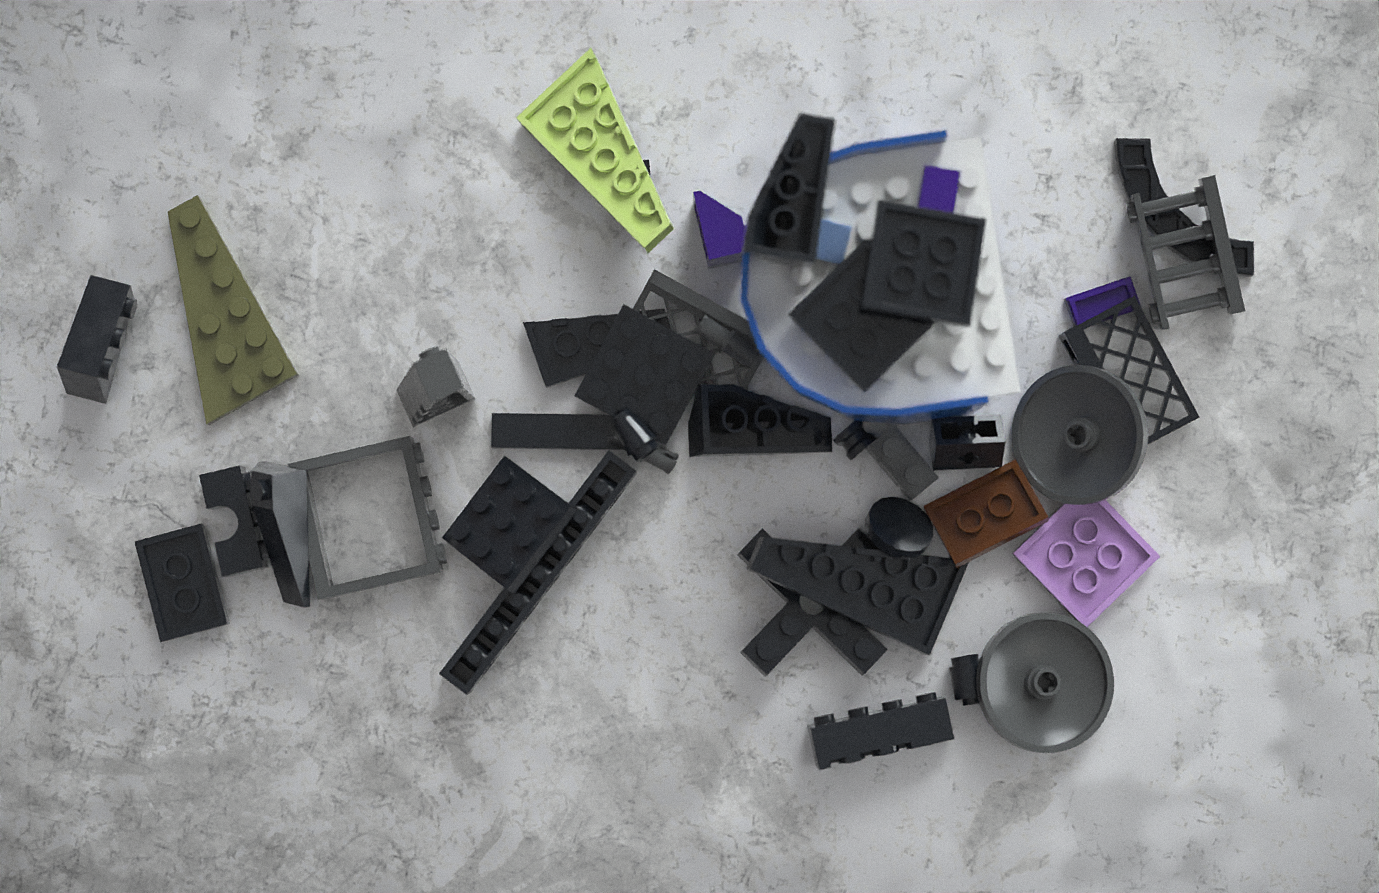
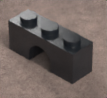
M239 465L199 475L206 509L215 510L228 507L236 514L238 519V527L235 534L227 540L214 543L222 577H230L268 568L267 560L269 556L252 507V497L250 494L251 471L246 472V468Z

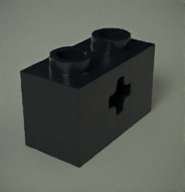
M1001 414L932 419L929 447L933 471L1002 467L1006 440Z

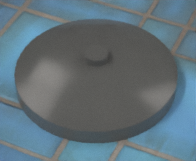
M1071 365L1046 373L1028 388L1014 414L1012 446L1016 461L1028 482L1040 493L1057 502L1084 505L1098 503L1115 496L1134 479L1146 455L1148 426L1141 402L1128 384L1117 375L1102 368Z
M1034 613L1008 622L991 637L978 663L976 690L985 718L1003 739L1016 747L1031 752L1055 753L1080 745L1089 739L1102 725L1113 699L1114 674L1105 647L1088 627L1062 614Z

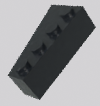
M930 692L915 696L916 702L903 705L902 699L881 703L882 709L869 712L868 706L847 710L848 717L835 719L834 713L814 717L815 724L807 725L816 767L819 770L831 768L830 763L849 764L861 761L868 755H872V757L883 756L898 752L901 748L914 749L953 740L954 734L946 698H937L936 692Z

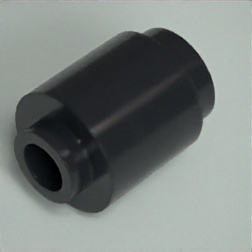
M978 654L951 658L952 667H949L955 700L962 699L963 706L978 704L979 700L976 690Z

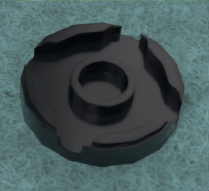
M881 498L873 503L865 518V526L867 525L869 529L867 534L870 540L881 551L893 557L901 558L902 555L910 556V558L918 557L926 551L934 536L933 525L928 515L918 505L903 498Z

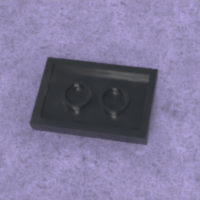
M201 523L134 541L160 642L230 624L204 524Z

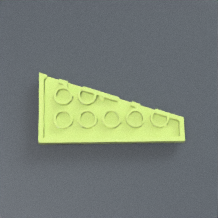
M590 48L520 113L516 119L649 253L674 228L598 59Z

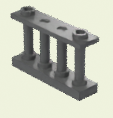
M1215 175L1198 179L1199 186L1194 187V191L1144 203H1141L1140 194L1137 193L1130 195L1131 202L1126 203L1130 223L1136 222L1153 295L1154 303L1148 304L1153 324L1159 323L1161 330L1170 329L1168 317L1220 306L1221 309L1227 308L1228 314L1245 311ZM1196 204L1198 207L1204 206L1207 220L1202 221V225L1149 237L1145 216ZM1203 238L1206 241L1212 240L1215 254L1209 255V259L1156 270L1152 250ZM1213 272V275L1219 274L1222 287L1217 288V292L1164 304L1160 284Z

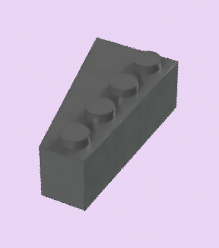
M436 346L420 353L419 357L421 360L412 364L396 389L413 427L475 399L459 361L447 348L440 350Z

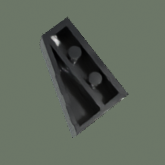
M90 275L57 364L66 394L104 404L107 403L120 351L125 343L129 319H133L137 309V299H134L131 285Z

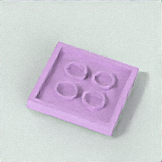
M1106 500L1084 505L1063 503L1049 517L1048 522L1037 528L1012 553L1065 610L1086 627L1103 613L1160 557Z

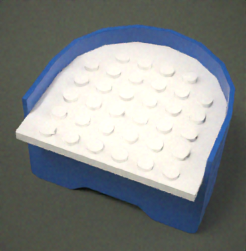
M947 130L861 142L831 152L822 219L852 227L844 259L866 238L871 242L878 200L918 206L925 165L961 171L954 213L987 219L971 325L965 328L936 323L865 393L788 317V314L838 264L816 259L815 264L802 268L772 263L746 253L742 254L740 300L758 350L797 394L856 421L905 425L932 421V419L972 415L989 403L988 398L1021 392L981 137L945 142Z

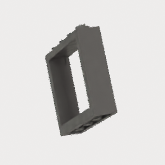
M406 436L288 464L291 467L306 469L309 563L318 600L444 572L442 564L447 563L446 552L443 543L437 544L435 530H440L438 516L435 509H429L427 497L432 496L431 485L428 476L422 477L419 463L425 462L420 442L414 443L413 437ZM402 450L428 564L333 585L308 471Z

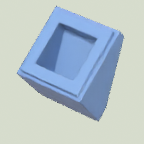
M821 219L816 259L839 265L844 260L852 227Z

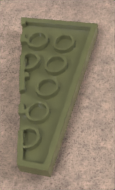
M197 195L168 211V218L206 424L210 425L299 374L204 203Z

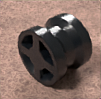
M855 420L837 435L833 441L836 445L843 446L846 450V456L851 461L870 445L876 437L863 429L862 421Z

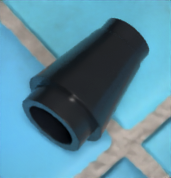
M629 409L622 411L611 420L629 458L633 456L636 462L647 458L660 447L656 442L657 436L632 414Z

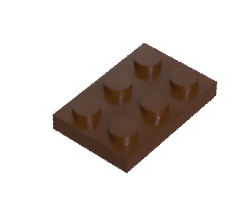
M1016 459L923 506L925 513L928 515L956 568L1049 521L1046 511Z

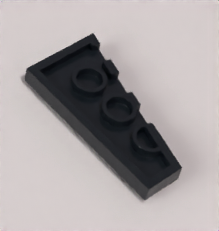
M665 309L645 310L648 317L666 313ZM618 314L523 322L546 388L587 373ZM667 316L655 319V321L671 329Z

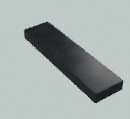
M492 413L491 448L623 450L614 444L608 443V438L612 437L610 433L614 428V424L611 421L614 417L610 415Z

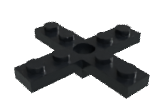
M763 528L737 554L747 565L759 538H772ZM859 528L842 545L880 550ZM759 576L786 602L785 606L740 652L762 675L767 676L811 628L861 675H864L888 650L863 625L822 606L818 614H808L800 605L801 595Z

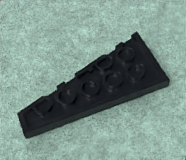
M760 537L746 569L924 655H930L969 562L956 568L951 558L919 555L916 558L902 555L901 558H898L881 550Z

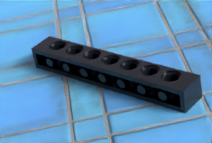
M608 450L569 502L578 511L515 594H512L505 588L501 591L439 674L466 695L473 691L637 475L635 469Z

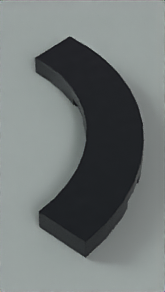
M1116 138L1114 143L1118 173L1129 202H1131L1130 195L1137 193L1140 194L1141 203L1168 197L1160 184L1154 166L1151 139ZM1180 209L1145 216L1147 228L1154 236L1198 226ZM1205 238L1167 247L1190 262L1209 259V255L1215 254L1212 240L1206 241ZM1229 238L1237 275L1254 276V241Z

